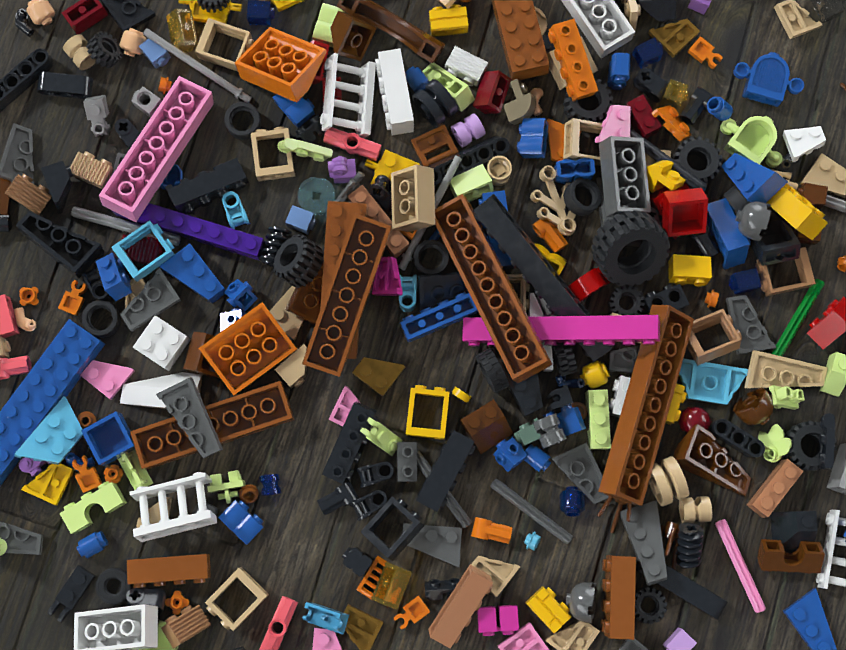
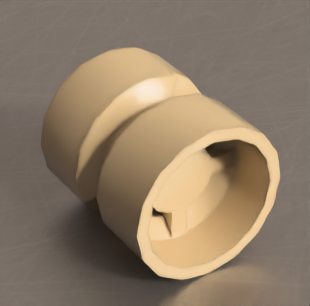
M78 34L67 40L63 50L70 58H73V62L80 70H86L96 63V59H92L90 57L92 54L87 52L89 50L86 48L88 41L81 34Z
M504 156L493 157L487 165L486 171L492 179L494 186L505 185L510 178L512 165Z
M709 496L696 497L695 500L692 497L680 499L679 514L681 522L694 523L695 520H698V522H711L712 506Z

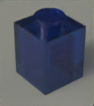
M248 0V23L250 25L271 26V20L275 19V8H272L271 1Z
M653 38L636 46L632 54L640 69H643L659 61L664 54L661 43Z
M757 268L737 272L730 276L729 286L731 290H734L735 295L754 291L762 287Z

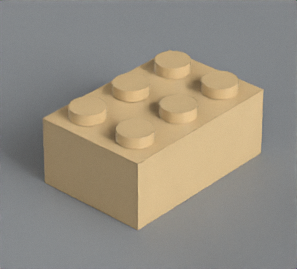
M416 164L391 173L392 229L412 232L435 225L434 168Z

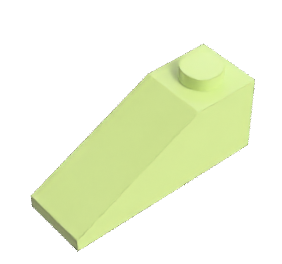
M430 63L422 71L429 81L436 79L447 89L455 100L458 110L461 112L475 100L467 84L436 63Z

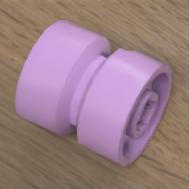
M474 113L464 118V123L460 121L451 126V131L461 147L470 144L472 138L477 140L486 134L481 121Z

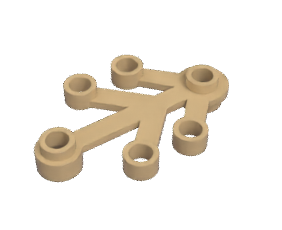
M547 165L540 170L539 177L546 183L552 199L545 196L540 190H534L530 194V199L535 203L540 201L556 211L558 217L550 213L548 208L542 207L537 211V217L540 220L547 219L557 225L562 235L570 236L576 229L574 221L576 214L569 210L566 216L564 210L566 204L563 194L565 188L571 183H566L562 187L560 198L553 181L556 177V170L552 166Z

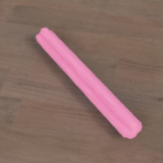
M725 519L717 521L715 523L753 609L756 613H760L766 607Z

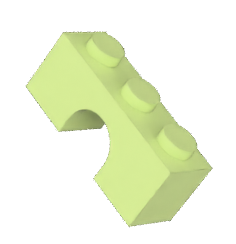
M608 389L588 390L585 392L586 408L589 416V430L587 431L588 447L590 450L610 449Z
M109 481L104 482L98 486L99 490L96 492H88L81 496L82 500L78 503L72 502L64 507V511L59 514L71 534H77L93 524L89 516V511L93 505L100 504L106 513H111L127 503L117 484L114 482L109 483Z

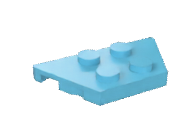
M683 359L679 376L682 385L685 386L684 391L687 392V399L727 405L747 376L748 369L707 362L697 366L695 360Z
M65 396L16 451L15 457L30 458L40 462L47 461L51 464L59 465L83 436L81 430L83 429Z

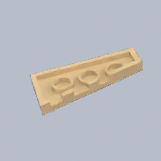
M753 350L744 388H769L772 385L780 387L824 386L828 367Z

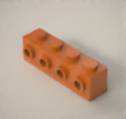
M575 19L552 25L549 29L548 37L550 42L554 44V55L556 60L560 62V73L562 78L566 80L568 96L572 98V101L594 95L598 92V88Z

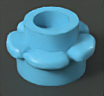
M536 532L529 533L524 541V544L527 545L526 549L535 551L541 536L537 535Z

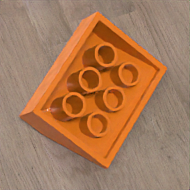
M269 27L235 62L241 79L297 103L309 90L327 51L322 47Z
M263 302L198 348L233 395L297 350Z

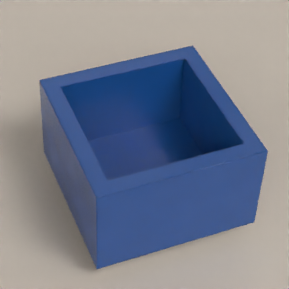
M117 411L81 430L97 463L101 466H106L120 458L122 454L129 453L135 449L130 429L123 415Z

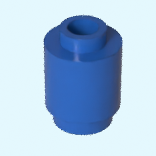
M419 67L409 68L405 72L406 81L415 93L420 89L425 91V85L430 82Z
M712 97L707 102L708 112L718 120L725 121L731 117L733 108L723 98Z
M530 444L525 450L528 456L524 461L536 471L540 472L541 469L545 471L551 464L549 461L550 456L539 447H534Z
M102 531L94 532L78 541L79 546H77V550L81 557L89 558L104 550L105 546L108 545V541Z

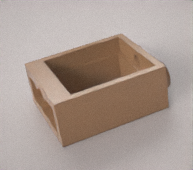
M806 247L800 248L799 259H795L801 281L798 284L773 289L767 265L761 266L759 260H756V271L760 274L762 280L760 286L762 291L765 292L766 297L808 288L816 284Z
M724 309L694 320L687 348L698 366L740 349L742 336L738 329L735 330L731 316L726 314ZM720 323L730 342L704 352L694 333Z

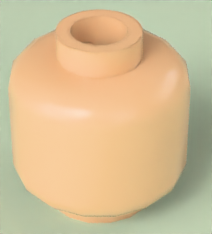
M31 0L28 2L27 13L34 24L47 26L53 22L52 18L55 15V11L48 0Z
M130 28L123 32L119 46L125 50L124 54L135 57V54L141 55L143 53L139 45L147 39L143 32Z

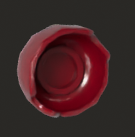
M699 407L685 408L678 420L681 430L686 433L695 424L708 431L711 424L709 414Z

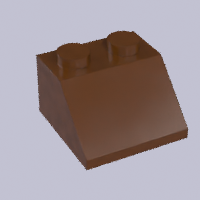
M338 11L330 27L334 53L361 61L375 33L376 27L350 14Z
M193 332L183 369L221 379L198 349L215 336L208 333Z
M494 399L460 420L471 440L475 441L474 445L480 454L513 434L504 414Z

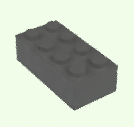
M617 136L606 138L599 143L606 217H613L618 213L621 215L624 211L633 213L634 210L650 213L651 206L644 138Z

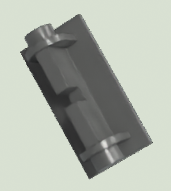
M397 442L398 482H417V442Z

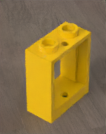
M415 385V388H411L406 436L444 440L449 392H446V388L434 387V390L426 389L427 386ZM415 394L444 397L441 430L412 427Z

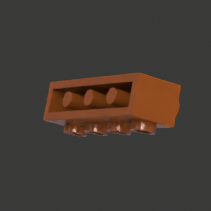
M210 554L127 560V583L134 584V588L146 587V583L154 582V586H165L166 581H173L174 585L186 584V580L193 579V583L206 582L205 578H211Z

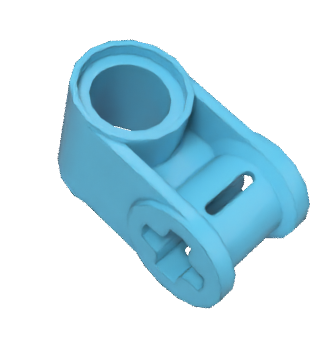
M232 191L225 193L222 202L230 227L235 229L237 226L250 224L239 196ZM230 198H236L237 201L234 205H227Z
M400 275L403 294L399 295V306L402 311L411 312L416 307L417 275L413 277H401ZM405 298H410L413 303L406 306L402 301Z

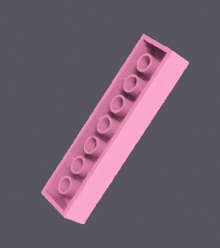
M180 76L177 78L99 194L102 206L137 222L213 106L214 101L211 91Z

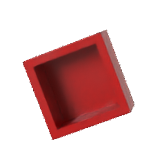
M694 188L663 192L662 226L668 237L706 233L708 198L703 189Z

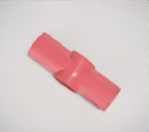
M333 127L326 130L323 139L324 143L346 150L349 154H357L377 161L382 145L361 138L356 133H347ZM350 141H356L357 145L354 147L348 146V143Z
M29 356L9 359L0 358V380L8 379L13 375L29 373L32 369Z
M282 596L259 650L279 649L298 602ZM275 622L282 623L283 631L281 633L274 631L273 625Z

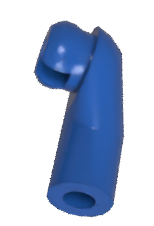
M72 452L68 453L65 457L67 465L73 468V460H76L79 465L84 464L82 459ZM93 457L88 458V468L95 466Z

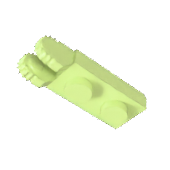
M286 138L277 145L278 150L287 154L291 151L295 152L297 156L313 157V160L319 162L332 157L333 153L332 149L292 138Z
M369 417L367 422L373 428L371 431L362 428L360 432L387 454L393 456L397 450V442H402L403 440L381 423Z

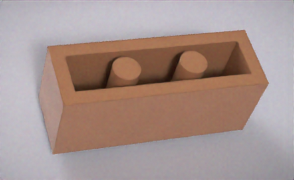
M789 459L781 460L748 502L747 506L760 517H769L803 473V470Z

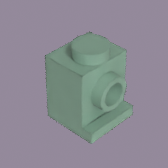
M530 422L519 426L520 430L513 433L516 441L521 443L522 446L538 440L541 436L536 433L533 424L531 425Z

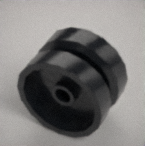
M432 79L425 85V91L420 89L412 95V99L420 113L436 128L446 121L445 116L450 118L459 111L451 94L436 79Z

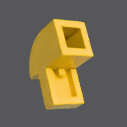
M662 160L647 167L648 187L652 193L663 188L664 185L673 191L682 187L686 180L678 172L671 170L674 164L671 161Z

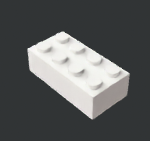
M561 0L600 58L605 57L632 40L635 30L614 0Z
M401 49L378 52V59H375L376 72L379 78L383 110L388 112L385 113L387 130H391L392 135L414 132V119Z
M143 604L75 613L74 650H142L158 648V606Z

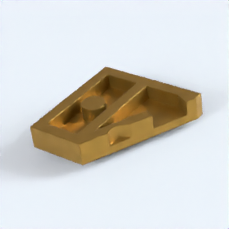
M683 19L677 23L666 24L661 28H652L648 34L673 58L700 31L688 19Z
M364 357L352 373L381 396H384L405 369V366Z
M348 604L344 613L349 614L345 631L359 650H370L383 621Z

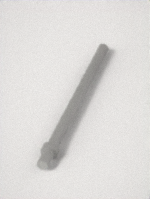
M148 28L143 32V35L233 93L235 98H240L246 103H249L252 99L251 96L243 92L242 88L232 85Z
M456 155L435 194V209L438 207L462 158ZM426 228L416 231L406 253L402 254L403 258L398 268L405 271L409 261L412 262L414 251Z

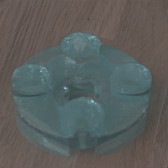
M308 178L299 187L298 202L301 208L314 213V216L326 213L328 201L336 200L332 184L324 178ZM313 192L321 193L319 200L312 199Z

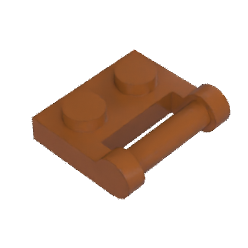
M445 124L411 140V144L422 166L425 167L458 153ZM448 145V151L428 160L426 159L425 155Z

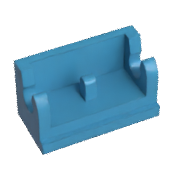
M305 603L304 608L309 611L306 616H302L303 620L344 634L349 614L316 603Z

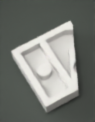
M821 126L784 130L783 138L792 162H796L800 156L808 155L814 149L824 146L826 142Z

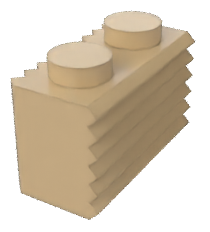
M86 151L84 154L78 152L70 167L73 177L101 189L105 187L113 172L112 163L104 159L98 161L93 154Z

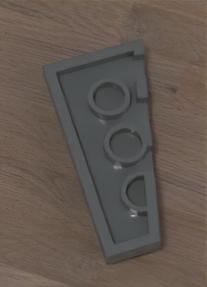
M0 521V538L7 543L5 553L42 555L43 534Z

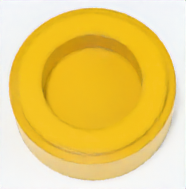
M455 386L452 394L466 403L469 402L471 396Z

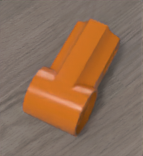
M539 219L532 224L536 234L545 240L554 253L559 252L568 245V242L557 229V225L551 221Z
M475 517L472 537L509 544L512 527Z

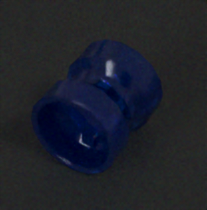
M279 474L260 476V482L263 484L261 489L262 496L281 494V487L278 486Z

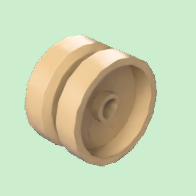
M673 456L663 459L661 466L654 463L649 485L661 506L672 503L673 496L677 500L689 496L686 479Z

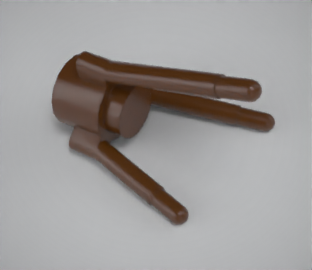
M608 497L597 514L598 517H601L613 500L612 497ZM617 499L615 501L619 505L610 531L612 534L617 526L620 511L623 505H626V503ZM629 503L627 505V522H630L632 504Z
M667 521L665 526L661 525V535L664 533V538L668 539L665 556L669 555L672 543L675 541L671 568L675 569L676 553L678 551V532L680 530L678 524Z

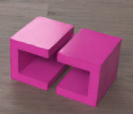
M517 605L498 606L499 626L496 623V608L494 606L480 607L477 611L478 632L483 633V636H494L497 631H502L503 635L515 634L514 631L519 630Z

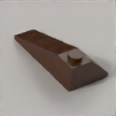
M695 424L677 444L673 457L679 466L717 485L746 496L751 481L750 476L737 462H734L729 457L728 451L716 442V437L711 432Z

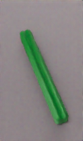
M815 279L816 284L812 285L807 291L771 354L783 357L824 287L825 283L822 280Z

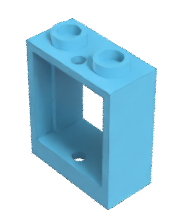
M150 220L111 247L137 282L175 255L172 251L175 247L169 239H163L161 236L164 233L157 223L153 225ZM153 232L166 252L138 270L125 250Z

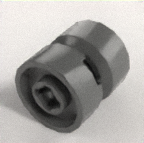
M556 413L533 422L536 433L541 435L539 440L543 449L567 439L563 429L558 427L560 421Z

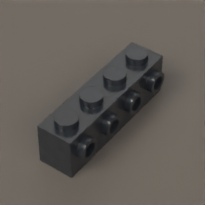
M357 401L353 403L322 475L341 484H344L346 480L350 481L354 470L351 468L354 462L358 463L362 452L359 450L362 444L366 445L368 439L360 430L362 428L367 430L370 427L373 428L367 420L370 417L377 422L376 410Z

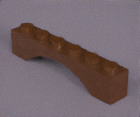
M339 0L336 6L346 13L387 32L408 46L417 55L431 63L437 61L445 46L443 42L372 0Z

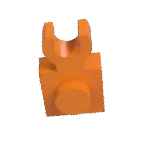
M701 36L688 50V53L701 64L706 60L711 69H715L717 66L713 59H716L718 62H721L723 59L720 54L712 52L715 47Z
M76 280L71 284V293L65 291L58 309L78 316L85 300L80 296L86 292L88 286L83 283L82 288L77 289L78 281Z
M85 455L82 456L84 463L82 465H79L76 460L72 461L73 468L79 471L75 474V478L83 493L102 484L95 467L88 468V458Z
M418 595L403 606L405 613L397 614L394 620L403 618L404 624L400 626V629H404L407 627L409 620H412L415 624L430 613V610Z

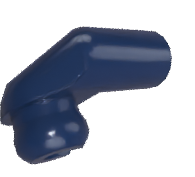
M561 374L555 378L556 384L560 388L566 384L568 388H583L585 385L582 378L566 379V376H561Z

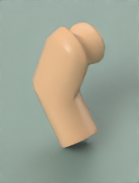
M534 88L530 93L536 97V108L533 114L538 116L543 112L538 104L541 96H543V90L541 88Z
M24 308L14 309L17 326L29 332L35 330L36 322L25 317Z

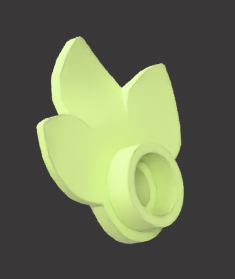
M778 424L773 425L768 434L759 431L758 439L765 445L763 456L767 461L778 462L782 455L788 454L792 444L791 439L784 438L783 429Z

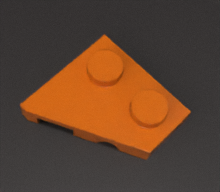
M671 105L657 108L652 112L655 118L660 115L664 119L665 123L663 126L679 142L691 136L688 125L681 121L678 117V111L671 107Z
M547 119L550 159L558 162L563 160L565 124Z

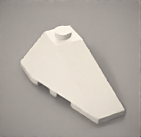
M181 372L123 384L120 404L166 409V405L157 397V393L191 377L200 394L203 375Z

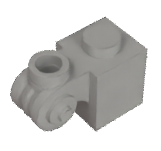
M106 96L86 98L83 103L87 120H91L92 123L91 131H93L95 137L109 135L110 124L105 121L109 114Z

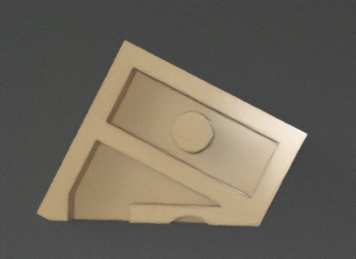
M787 0L776 4L774 7L790 39L819 29L822 26L820 21L815 22L808 16L810 13L801 8L795 0Z
M477 556L471 564L491 576L493 587L490 593L495 597L500 594L520 568L516 564H508L482 556Z

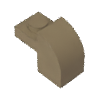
M518 79L510 82L516 99L503 105L508 120L513 125L521 123L523 118H530L536 108V97L529 93L526 84Z

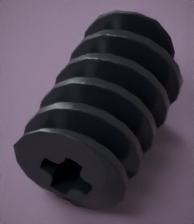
M277 226L268 228V232L271 234L265 236L268 241L263 242V246L266 248L261 249L263 255L258 258L262 263L273 267L277 251L283 242L288 239L286 234H292V231Z
M681 523L679 525L680 531L678 532L676 563L683 568H695L701 564L704 530L694 523Z

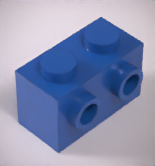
M113 252L96 261L104 290L115 301L132 293L130 278L125 270L126 267Z

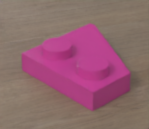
M382 257L373 283V295L399 296L403 294L396 258Z

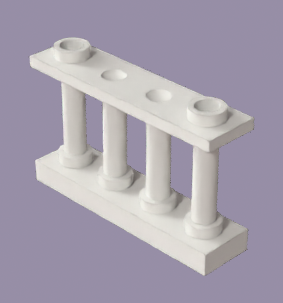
M334 53L325 61L324 106L320 117L322 131L328 130L332 125L355 129L359 137L366 138L371 134L376 63L369 61L361 68L337 63L338 54ZM337 70L359 75L361 78L360 85L336 81ZM335 88L358 93L359 103L334 99ZM334 106L356 111L358 113L357 122L333 117Z
M197 472L190 477L150 487L141 486L134 491H130V496L140 502L142 523L139 528L133 529L134 537L140 542L216 524V515L207 509L204 484L212 483V479L206 473ZM196 487L199 511L196 514L189 515L185 489ZM177 491L180 515L178 518L171 520L168 516L166 494ZM158 496L161 520L159 523L150 524L147 499Z
M830 510L826 515L827 530L823 549L825 557L821 573H817L816 576L818 588L828 589V583L846 587V579L830 576L831 564L846 567L845 558L833 556L835 544L846 547V538L836 537L837 526H846V518L839 517L840 510Z

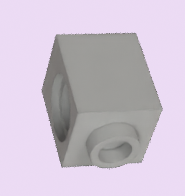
M145 87L137 90L131 100L136 108L150 118L162 102L159 97ZM150 99L147 105L142 104L144 100Z

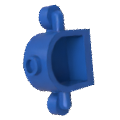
M774 52L759 57L751 68L747 63L740 62L733 70L736 78H747L742 97L778 107L783 101L786 90L791 94H799L804 88L802 79L793 78L791 81L788 80L790 75L788 64L779 54Z

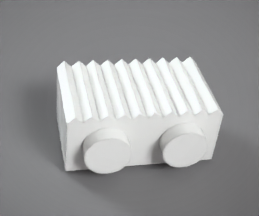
M456 46L445 63L446 71L455 77L461 78L469 86H478L483 73L488 67L487 61Z

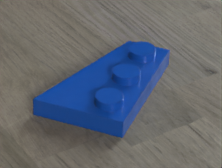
M816 588L810 590L783 611L811 650H837Z

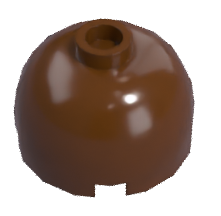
M764 388L750 391L747 393V399L742 401V398H740L734 405L733 411L737 417L748 425H763L767 423L774 409L772 398Z

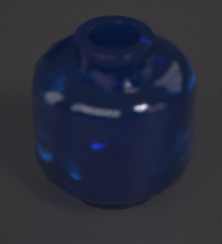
M569 486L560 493V510L570 517L581 515V512L585 510L584 492L578 490V487Z

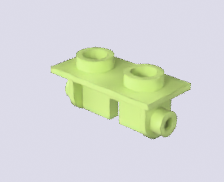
M135 449L121 455L118 461L134 490L141 486L148 487L153 484L147 470L141 468Z

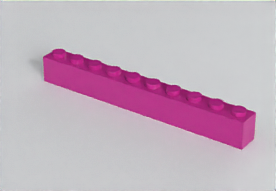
M658 315L528 317L541 343H544L545 346H556V343L574 346L575 342H583V345L593 346L595 342H603V345H615V342H623V345H635V342H643V345H655V342H660V317ZM481 317L463 318L462 341L468 343V346H480V343H487V346H495Z

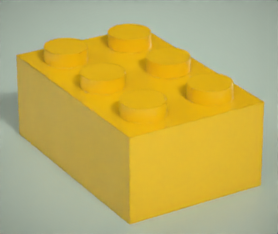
M788 183L766 202L796 230L811 240L828 224L823 219L825 214L815 208L810 201L801 196Z

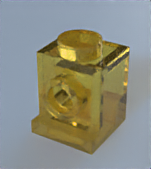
M670 79L663 97L669 102L681 105L682 101L685 102L688 97V85Z

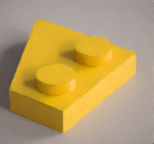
M62 463L59 465L51 464L28 485L23 486L21 490L51 504L58 505L75 469Z

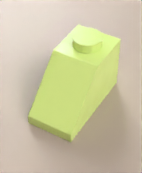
M835 352L829 355L826 365L828 368L824 386L820 387V391L839 397L846 385V355Z

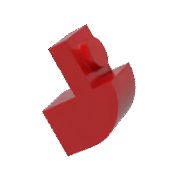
M598 267L590 270L568 287L581 302L597 290L608 285L610 281H608Z

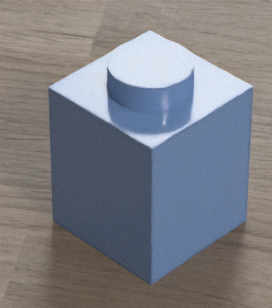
M147 39L139 45L143 54L156 69L166 65L171 58L166 49L151 39Z
M292 205L285 223L287 227L308 235L310 230L313 231L316 220L314 213Z

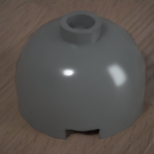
M754 201L746 204L742 211L738 210L735 221L738 222V229L744 237L756 241L761 240L762 236L759 234L762 229L766 230L771 213L767 208L770 207V204Z
M581 582L573 587L571 594L567 593L566 605L570 607V613L578 621L593 623L597 603L596 595H594L598 590L597 583Z

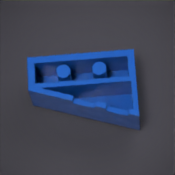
M734 153L722 164L724 171L749 202L766 203L788 183L786 179L775 171L737 153Z
M726 198L709 203L707 225L711 236L715 237L719 245L718 248L723 256V270L745 263L751 241L740 233L738 222L735 221L734 208Z
M188 244L159 266L164 272L210 303H214L225 294V288L191 244Z

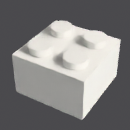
M154 316L133 348L170 371L191 339L157 316Z

